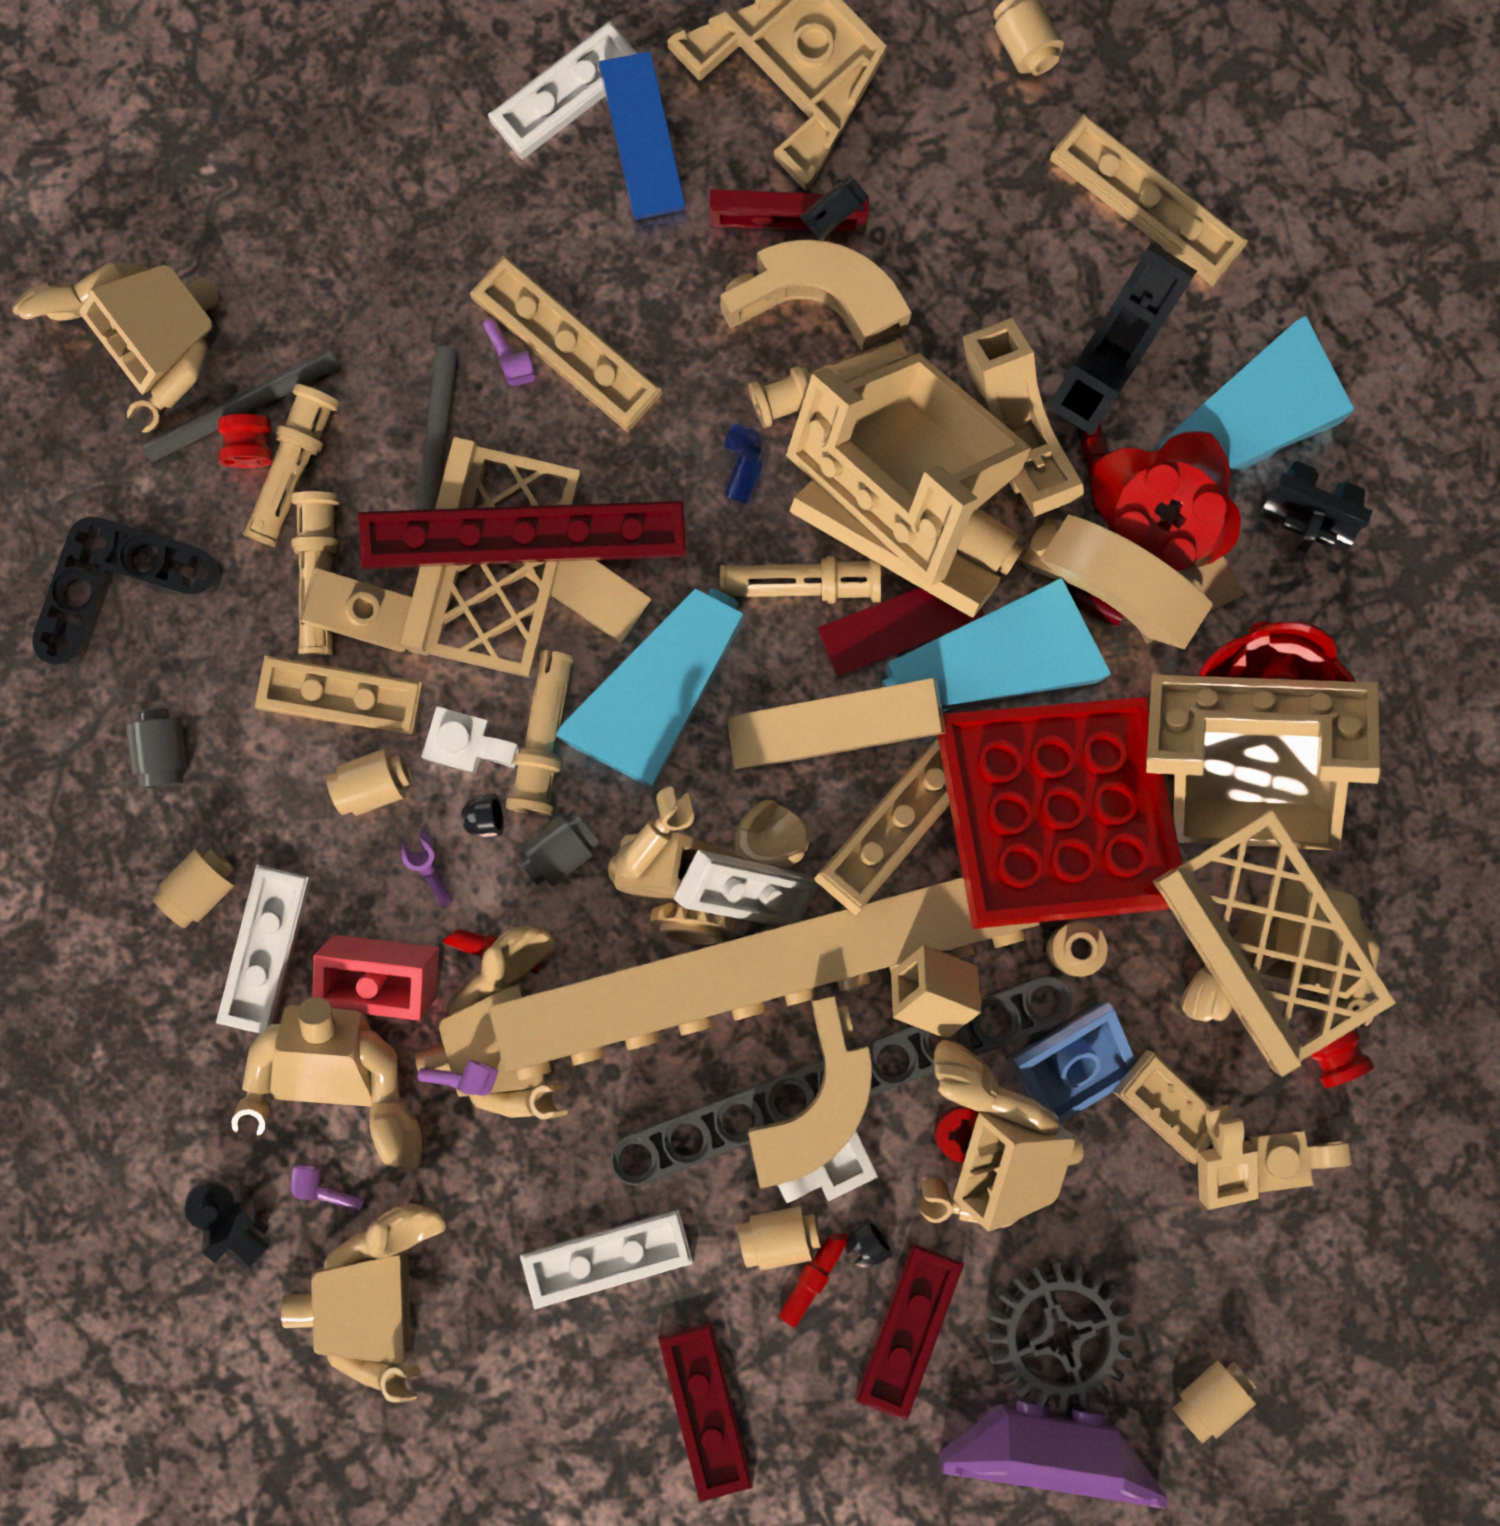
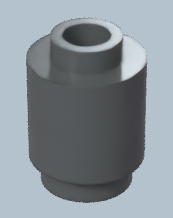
M169 709L136 712L137 722L126 724L132 776H138L139 787L153 788L184 783L182 770L187 769L181 718H170Z
M573 809L564 817L559 813L519 846L525 855L517 861L537 886L544 880H547L554 887L593 856L590 851L599 845L600 842Z

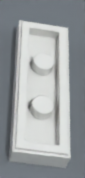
M609 21L488 114L489 120L519 158L523 160L605 97L599 61L638 53L613 23Z
M698 850L673 899L686 909L783 927L801 921L819 884L807 873Z
M256 865L216 1021L217 1024L261 1034L270 1024L276 1023L312 882L311 877Z
M679 1208L528 1251L520 1255L534 1309L687 1266L694 1262Z

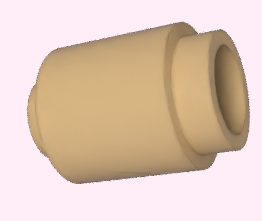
M1004 0L995 9L993 14L997 22L995 31L1019 73L1031 72L1032 75H1040L1047 72L1058 63L1060 59L1059 54L1064 47V42L1041 1Z
M978 508L970 517L957 553L994 574L999 571L1007 576L1024 548L1015 543L1020 533Z
M388 748L338 765L337 772L326 777L329 794L334 806L341 815L353 812L354 815L358 816L404 799L406 797L405 786L412 784L411 775L401 754L393 756Z
M211 847L206 853L195 848L158 885L161 891L153 898V901L167 917L185 929L193 920L200 922L235 886L234 881L229 876L235 868L214 848Z
M1084 921L1066 923L1057 927L1050 934L1046 943V956L1050 965L1058 973L1069 977H1083L1097 972L1105 963L1108 954V944L1102 931L1095 925ZM1077 938H1082L1087 947L1086 956L1082 960L1075 958L1071 952V945Z
M802 1205L751 1215L750 1222L738 1224L740 1247L746 1268L759 1266L760 1270L763 1271L812 1261V1249L821 1247L815 1214L805 1216Z
M1217 1360L1179 1394L1182 1400L1172 1409L1203 1444L1212 1435L1218 1439L1256 1405L1249 1394L1257 1387L1235 1362H1232L1225 1368Z

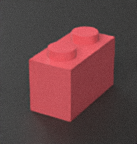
M333 935L314 955L312 998H324L330 1003L332 1008L352 1009L369 1015L420 1021L437 998L439 947Z

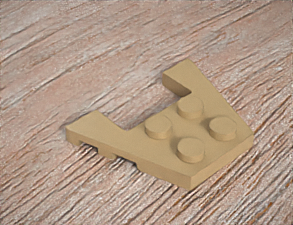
M755 0V4L730 15L727 12L721 13L708 19L707 25L688 33L682 30L673 34L667 40L668 49L699 81L736 48L741 47L810 118L774 150V159L805 191L813 185L886 55L887 45L843 0Z

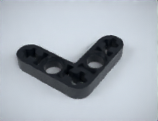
M89 516L82 518L73 524L68 532L33 633L32 644L34 652L41 660L58 668H69L82 661L87 653L113 575L188 598L203 599L216 592L221 584L222 571L219 563L209 553L194 546L99 517ZM98 530H100L99 536L106 540V545L104 549L95 548L92 551L89 564L99 568L97 575H93L81 567H74L76 560H79L87 565L90 549L83 545L86 536L95 537ZM144 544L154 545L159 554L155 567L146 572L136 571L131 562L135 549ZM176 551L177 553L172 558V552ZM172 560L179 565L189 568H195L198 561H201L200 567L208 572L206 579H196L191 587L190 580L179 572L170 570ZM168 574V580H163ZM75 579H86L91 587V595L88 601L78 607L69 606L64 597L65 588ZM61 610L75 618H82L79 626L68 621L65 637L72 641V645L69 650L60 649L57 656H55L56 649L49 645V640L52 636L60 637L67 623L57 617L58 611Z

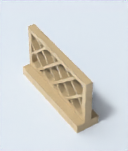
M453 437L435 509L475 508L479 492L484 498L485 503L477 508L497 507L522 491L532 506H539L529 487L546 477L566 481L562 500L554 505H574L582 473L578 469L479 447L474 441ZM491 463L508 467L518 483L490 499L481 484L486 464ZM517 470L526 471L533 474L525 479H522L521 475ZM559 562L523 563L525 566L498 582L487 564H481L480 566L492 586L467 601H464L455 585L458 573L471 565L420 567L401 644L412 653L429 657L430 655L531 678ZM546 563L541 581L535 569ZM530 573L539 588L537 601L521 612L516 613L504 594L503 589ZM497 593L510 613L511 618L484 633L470 609ZM454 595L460 605L449 611ZM465 613L479 637L460 649L442 645L441 640L445 625ZM533 615L528 633L522 621ZM517 625L526 639L521 663L499 658L489 641ZM485 645L491 656L472 651Z
M1269 810L1179 867L1171 869L1153 880V883L1267 1063L1281 1077L1301 1066L1300 1062L1396 1004L1273 810ZM1266 827L1279 845L1274 869L1243 862L1248 838ZM1238 845L1235 860L1220 856ZM1285 858L1288 859L1297 874L1283 871ZM1211 861L1233 866L1226 899L1204 894L1192 873ZM1241 868L1272 875L1265 908L1234 901ZM1281 877L1300 881L1308 890L1310 895L1304 917L1274 910ZM1209 901L1224 904L1221 919ZM1316 905L1327 922L1314 919ZM1233 907L1263 914L1256 947L1235 942L1228 932ZM1272 916L1303 923L1296 956L1265 949ZM1312 925L1333 930L1340 940L1335 965L1305 958ZM1240 949L1255 953L1252 967ZM1347 953L1358 970L1345 968ZM1263 955L1294 962L1287 995L1265 990L1258 976ZM1303 964L1334 971L1326 1004L1296 997ZM1348 974L1364 978L1376 999L1357 1011L1337 1007L1336 1002L1342 975ZM1271 998L1285 1001L1282 1015ZM1294 1003L1325 1010L1320 1033L1301 1045L1289 1028ZM1334 1013L1347 1016L1331 1026Z

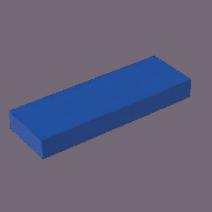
M651 51L599 61L600 74L633 221L683 211L685 209V202Z

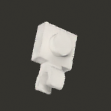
M436 706L421 758L476 774L480 759L517 768L513 760L515 754L522 748L518 747V744L487 737L491 725L488 720Z
M855 1131L847 1144L824 1166L802 1178L777 1186L786 1203L794 1201L821 1187L826 1199L831 1201L878 1176Z

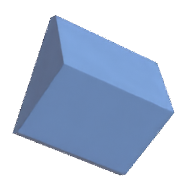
M1097 1001L1005 1056L1028 1097L1054 1111L1059 1118V1124L1112 1093L1114 1088L1136 1063L1114 1008L1109 1002Z

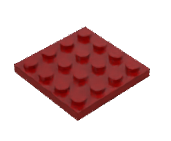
M1147 697L943 714L946 733L937 736L972 929L1170 909L1153 883V880L1169 870L1179 867L1183 863L1164 775L1146 773L1150 714Z

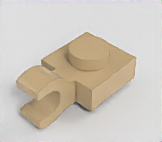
M1228 1105L1207 1109L1206 1126L1213 1148L1198 1151L1199 1200L1208 1210L1259 1199L1258 1150L1249 1141L1243 1142V1120L1241 1118L1230 1120V1107Z
M1301 1129L1247 1136V1141L1258 1150L1259 1193L1313 1186L1311 1169L1337 1168L1352 1165L1348 1143L1331 1141L1307 1145L1305 1131Z

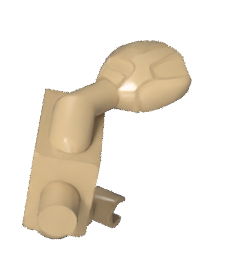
M110 262L77 283L69 281H47L40 283L21 295L13 303L11 309L15 315H19L25 320L44 314L56 321L83 317L139 392L143 395L151 391L153 396L148 401H136L127 410V418L131 419L139 408L147 406L151 409L154 416L153 421L142 431L148 433L153 432L160 426L162 421L161 410L164 407L172 408L197 382L209 351L205 338L213 327L211 319L205 312L218 305L219 295L214 285L205 277H200L185 286L174 270L167 265L150 269L141 264Z
M666 787L657 794L656 798L660 817L658 820H649L639 834L626 835L622 839L620 850L609 862L608 875L616 890L659 905L667 903L679 904L673 898L698 850L786 869L798 863L805 856V851H807L810 842L809 831L803 819L796 813L778 805L776 801L764 800L750 809L737 825L733 839L734 852L731 853L688 835L670 832V830H681L689 827L694 821V810L690 793L687 792L681 799L677 800L674 787Z
M1307 864L1376 971L1380 955V945L1361 917L1357 899L1352 894L1324 888L1323 869L1315 864ZM1292 868L1290 873L1297 874L1294 868ZM1292 879L1283 881L1279 885L1274 910L1304 917L1310 895L1304 884ZM1268 895L1260 897L1254 905L1265 908ZM1316 905L1314 919L1327 922ZM1249 911L1240 923L1233 940L1256 947L1263 914ZM1272 916L1265 949L1296 956L1303 923ZM1312 925L1305 958L1335 965L1340 940L1334 931ZM1240 949L1252 967L1255 953ZM1347 953L1345 968L1358 970ZM1263 955L1258 979L1289 986L1294 962ZM1303 964L1298 988L1328 995L1334 971ZM1206 965L1190 981L1180 1000V1005L1186 1016L1203 1022H1208L1211 1019L1222 1021L1227 1018L1233 1008ZM1348 974L1342 975L1338 993L1339 998H1337L1336 1002L1337 1007L1350 1010L1353 1008L1354 1011H1357L1369 1003L1365 1000L1366 993H1372L1364 978ZM1334 1013L1332 1022L1335 1024L1347 1016ZM1373 1018L1358 1027L1368 1026L1373 1021Z
M525 925L504 932L485 951L482 958L481 971L473 975L448 1002L447 1017L438 1022L443 1044L415 1052L418 1072L420 1068H428L463 1074L468 1059L475 1060L498 1070L493 1088L486 1096L465 1094L455 1088L458 1097L469 1096L476 1108L510 1118L536 1116L539 1119H551L568 1114V1109L558 1110L553 1105V1093L566 1090V1087L563 1083L551 1084L549 1073L521 1081L518 1079L516 1070L505 1073L488 1009L490 1006L527 996L524 984L510 985L526 976L537 964L555 950L557 944L550 935V932L538 926Z
M309 998L302 1002L300 1006L289 1005L285 1007L280 1024H270L252 1042L248 1052L242 1089L247 1091V1095L239 1101L233 1116L232 1128L234 1132H238L242 1116L250 1114L259 1121L257 1136L263 1133L270 1113L269 1105L263 1099V1095L270 1093V1099L369 1106L371 1107L370 1131L379 1158L391 1167H401L408 1170H416L418 1168L422 1155L421 1128L416 1116L407 1108V1103L399 1096L397 1054L394 1048L374 1031H371L364 1013L352 1009L332 1008L330 1003L324 998Z
M941 1040L936 1046L933 1061L935 1076L939 1080L938 1090L940 1094L972 1110L983 1112L978 1113L954 1197H950L948 1185L945 1181L939 1178H928L921 1183L923 1197L919 1198L921 1212L932 1223L947 1220L952 1213L960 1215V1221L981 1224L988 1232L1000 1227L1012 1226L1020 1218L1052 1204L1058 1198L1068 1166L1079 1163L1083 1158V1144L1075 1133L1069 1132L1059 1124V1118L1054 1111L1030 1097L999 1086L991 1069L979 1057L956 1041Z
M416 1204L398 1206L385 1212L369 1226L367 1231L356 1233L327 1254L324 1267L312 1273V1293L286 1294L283 1296L281 1304L283 1328L313 1327L314 1353L327 1355V1359L332 1367L363 1385L382 1391L386 1400L392 1403L416 1400L417 1394H412L406 1389L405 1378L420 1376V1368L416 1365L402 1367L396 1365L404 1364L412 1355L409 1249L445 1230L446 1222L442 1215L435 1209Z

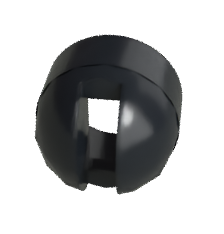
M495 793L477 796L469 800L463 807L460 820L464 829L469 834L478 838L502 836L504 831L503 810L500 800Z
M866 1219L848 1234L845 1241L847 1255L856 1250L860 1253V1256L853 1263L861 1268H873L893 1256L888 1241L870 1219Z

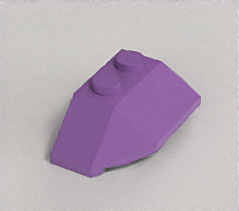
M1018 1398L1016 1406L1001 1404L939 1452L938 1463L942 1473L946 1475L976 1478L1166 1509L1168 1497L1112 1422L1105 1420V1413L1096 1409L1072 1407L1070 1415L1051 1412L1049 1403L1045 1408H1041L1035 1403L1034 1399L1025 1398L1021 1400Z

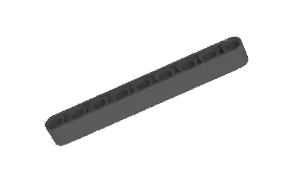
M1038 977L982 997L981 1013L956 1032L957 1042L978 1056L1058 1025L1071 1012L1073 1003L1071 992L1066 984L1059 979ZM1040 986H1048L1057 996L1056 1009L1047 1017H1040L1031 1006L1032 994ZM997 1005L1004 1010L1007 1016V1025L1001 1034L990 1037L983 1032L980 1026V1016L987 1007ZM910 1025L850 1048L869 1047L872 1074L869 1097L935 1072V1065L933 1063L934 1053L930 1049L928 1042L931 1032ZM896 1044L902 1047L906 1053V1066L897 1075H885L878 1067V1054L885 1046ZM821 1059L627 1134L619 1140L612 1150L610 1162L613 1173L624 1184L632 1186L642 1185L750 1144L748 1131L736 1134L729 1131L724 1125L723 1115L727 1108L734 1104H744L751 1108L755 1115V1122L752 1128L788 1120L806 1109L816 1097L823 1080L824 1060ZM795 1084L805 1092V1105L796 1114H784L775 1106V1093L783 1085ZM687 1123L698 1127L704 1139L701 1148L689 1154L676 1149L672 1139L675 1128ZM629 1144H641L649 1150L652 1163L648 1170L642 1173H634L625 1168L621 1155L623 1149Z

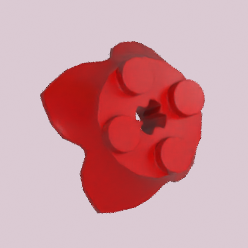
M1182 432L1170 437L1156 451L1149 452L1137 447L1119 448L1095 461L1092 473V495L1097 509L1107 522L1108 530L1137 544L1174 570H1185L1189 567H1201L1211 564L1227 554L1236 545L1239 538L1241 517L1238 507L1229 496L1231 475L1229 461L1220 443L1211 432ZM1171 500L1179 501L1177 505L1180 512L1179 516L1174 520L1169 518L1168 521H1160V515L1156 507L1161 502L1168 506Z
M1301 621L1257 622L1249 628L1246 635L1235 638L1220 646L1204 662L1199 670V676L1261 679L1285 677L1289 680L1356 682L1353 675L1339 660L1337 645L1333 638L1320 627Z

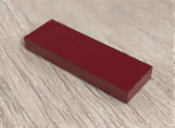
M710 189V226L719 228L812 231L799 215L807 211L825 194ZM869 199L862 204L865 210L860 213L856 209L831 232H866Z
M919 587L817 628V632L835 677L839 679L932 642L985 615L981 608L974 617H970Z
M911 1242L856 1392V1402L908 1421L965 1264L963 1261Z
M712 1321L660 1334L658 1340L699 1502L753 1488V1481Z

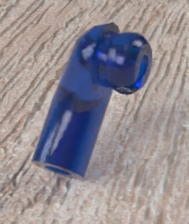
M740 424L731 425L727 433L724 447L726 450L739 455L724 495L733 500L748 504L762 470L761 435L753 427L746 429Z

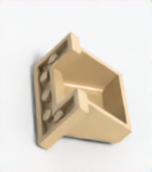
M917 353L847 383L828 367L812 373L786 456L927 584L932 586L946 578L972 513L1021 472L1031 447L923 355Z
M1152 675L1146 773L1175 774L1173 821L1178 843L1216 844L1269 810H1273L1297 849L1340 851L1348 782L1378 783L1379 780L1378 683ZM1267 827L1248 838L1247 846L1279 848L1278 843Z

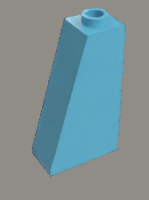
M1307 316L1296 320L1185 419L1153 451L1160 449L1170 437L1182 432H1211L1225 452L1229 461L1230 473L1233 475L1341 424L1355 409Z
M1060 578L889 662L885 668L888 678L881 682L883 687L935 678L938 680L942 711L945 712L1090 687L1104 681L1111 675V672L1063 579Z
M713 588L709 590L708 594L694 589L560 726L556 734L558 739L655 790L743 624V613L736 610L739 603L727 594Z

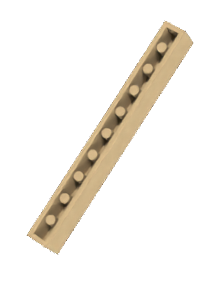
M959 878L867 903L857 915L845 909L488 1007L504 1071L508 1073L516 1070L518 1079L521 1081L552 1072L549 1061L571 1055L573 1066L606 1057L603 1046L625 1040L628 1051L660 1042L657 1031L678 1025L681 1036L711 1028L713 1025L710 1016L732 1011L734 1021L765 1013L764 1001L784 996L787 1006L819 998L816 987L837 981L839 991H844L870 984L871 980L868 972L889 967L891 973L923 945L960 959L975 954L973 943L992 938L995 948L1026 940L1023 929L1040 924L1029 923L972 929L964 880Z

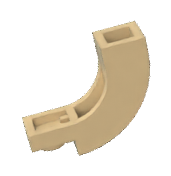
M818 240L783 242L758 251L757 270L759 275L754 277L752 273H747L737 277L725 287L726 292L720 295L721 312L730 329L788 300L809 299L823 303L841 316L861 352L908 329L912 314L894 282L873 261L845 246Z
M1010 318L963 336L966 361L976 401L1031 447L1021 472L1009 482L1014 493L1020 492L1034 517L1084 498L1083 483L1060 446L1047 418L1037 383L1034 352L1015 320Z
M1070 514L1067 515L1064 522L1046 518L1041 528L1033 535L1030 545L1019 560L1031 573L1055 580L1062 578L1065 583L1085 590L1106 602L1131 621L1149 639L1182 649L1187 647L1213 606V603L1191 582L1150 552L1113 531Z
M835 996L811 1001L824 1060L823 1080L816 1097L806 1109L788 1120L748 1129L760 1189L797 1180L824 1166L847 1144L863 1117L870 1094L872 1078L870 1051L868 1046L846 1050L844 1040L854 1038L848 1006L837 1007Z

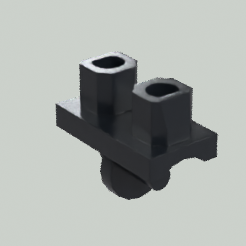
M1300 461L1294 462L1286 474L1283 473L1264 500L1260 513L1283 522L1281 528L1298 534L1294 550L1303 554L1308 552L1314 541L1329 548H1332L1335 544L1348 550L1358 533L1368 525L1372 510L1364 507L1365 489L1350 482L1338 483L1332 493L1315 487L1319 474L1314 467Z
M218 1181L198 1183L186 1196L184 1208L186 1218L192 1226L203 1230L202 1254L213 1263H216L226 1253L241 1267L248 1270L270 1246V1239L265 1236L269 1228V1222L254 1210V1191L242 1181L235 1187L234 1196L226 1185Z

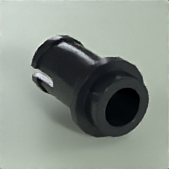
M850 173L842 180L837 176L834 179L836 185L807 211L799 215L821 242L825 239V236L856 209L860 213L865 210L862 204L869 199V196Z

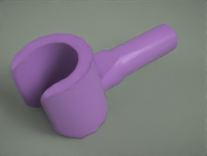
M490 318L486 320L483 326L497 349L508 384L517 386L535 381V374L528 350L512 354L510 345L495 319Z
M420 830V840L426 850L421 853H414L408 849L407 843L403 839L401 845L402 860L407 868L421 872L441 907L450 904L453 899L441 880L433 862V838L427 831Z
M468 1059L463 1074L420 1068L418 1080L420 1082L450 1085L465 1094L486 1096L493 1088L498 1070L484 1063Z
M295 1165L293 1167L290 1191L296 1198L303 1200L319 1199L358 1213L360 1212L364 1202L363 1199L331 1187L320 1186L322 1168L305 1165Z

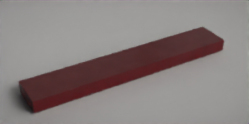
M683 501L358 512L361 569L684 557L687 554Z

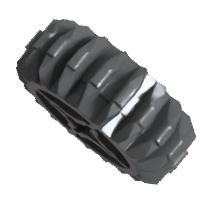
M1059 1257L1051 1258L1050 1275H1045L1038 1261H1032L1029 1263V1267L1034 1279L1026 1282L1025 1278L1018 1271H1014L1010 1274V1277L1019 1289L1012 1295L1005 1288H997L995 1294L1002 1302L1007 1304L1005 1310L996 1307H989L987 1309V1316L991 1320L1001 1323V1327L985 1330L984 1338L991 1343H1002L1001 1346L994 1348L988 1353V1358L992 1364L1008 1362L1001 1369L998 1377L1003 1384L1011 1383L1019 1378L1014 1390L1015 1395L1019 1399H1025L1036 1388L1034 1401L1041 1408H1045L1048 1405L1051 1394H1054L1055 1404L1060 1412L1068 1411L1069 1395L1073 1394L1082 1408H1088L1090 1406V1399L1086 1391L1093 1387L1102 1398L1107 1397L1109 1390L1102 1382V1379L1107 1374L1119 1382L1124 1378V1374L1120 1369L1113 1365L1115 1359L1131 1361L1133 1358V1353L1126 1347L1119 1345V1341L1135 1338V1330L1131 1326L1117 1325L1118 1322L1127 1319L1132 1314L1131 1309L1126 1304L1111 1306L1119 1298L1121 1290L1115 1284L1100 1290L1105 1278V1274L1100 1270L1095 1269L1083 1280L1085 1264L1080 1260L1073 1261L1067 1275H1065L1063 1261ZM1070 1290L1081 1293L1092 1300L1098 1311L1087 1315L1083 1311L1074 1314L1064 1313L1053 1291ZM1038 1298L1039 1301L1037 1303L1040 1310L1038 1323L1029 1331L1023 1332V1338L1016 1340L1017 1325L1023 1311L1033 1300ZM1052 1313L1067 1329L1073 1325L1072 1330L1064 1334L1066 1341L1064 1346L1067 1355L1052 1339L1046 1343L1047 1338L1054 1335L1053 1325L1055 1322ZM1102 1328V1337L1097 1353L1090 1363L1081 1369L1082 1364L1079 1355L1081 1346L1089 1338L1097 1336L1096 1330ZM1032 1353L1035 1357L1047 1354L1056 1356L1065 1376L1049 1377L1041 1375L1028 1368L1020 1358Z

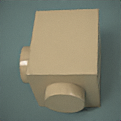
M923 945L891 972L894 1019L948 1039L981 1013L982 997L979 990L978 966Z

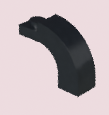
M1151 243L1092 338L1070 368L1047 408L1090 435H1093L1197 270L1154 243Z

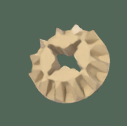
M667 903L652 909L650 918L651 927L659 930V934L662 937L676 942L713 946L724 943V940L736 937L737 924L735 918L686 909L680 904Z

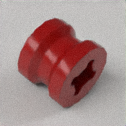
M232 414L218 419V432L223 436V447L218 451V462L221 465L250 469L266 467L273 463L272 451L267 447V436L272 432V421L270 418L255 414Z
M1357 1028L1309 1056V1058L1316 1060L1321 1069L1319 1080L1323 1088L1344 1084L1374 1069L1370 1056L1362 1054L1358 1045L1360 1034Z
M965 1106L951 1107L943 1112L936 1121L934 1130L935 1141L941 1152L954 1162L963 1164L970 1144L968 1142L971 1140L979 1113Z

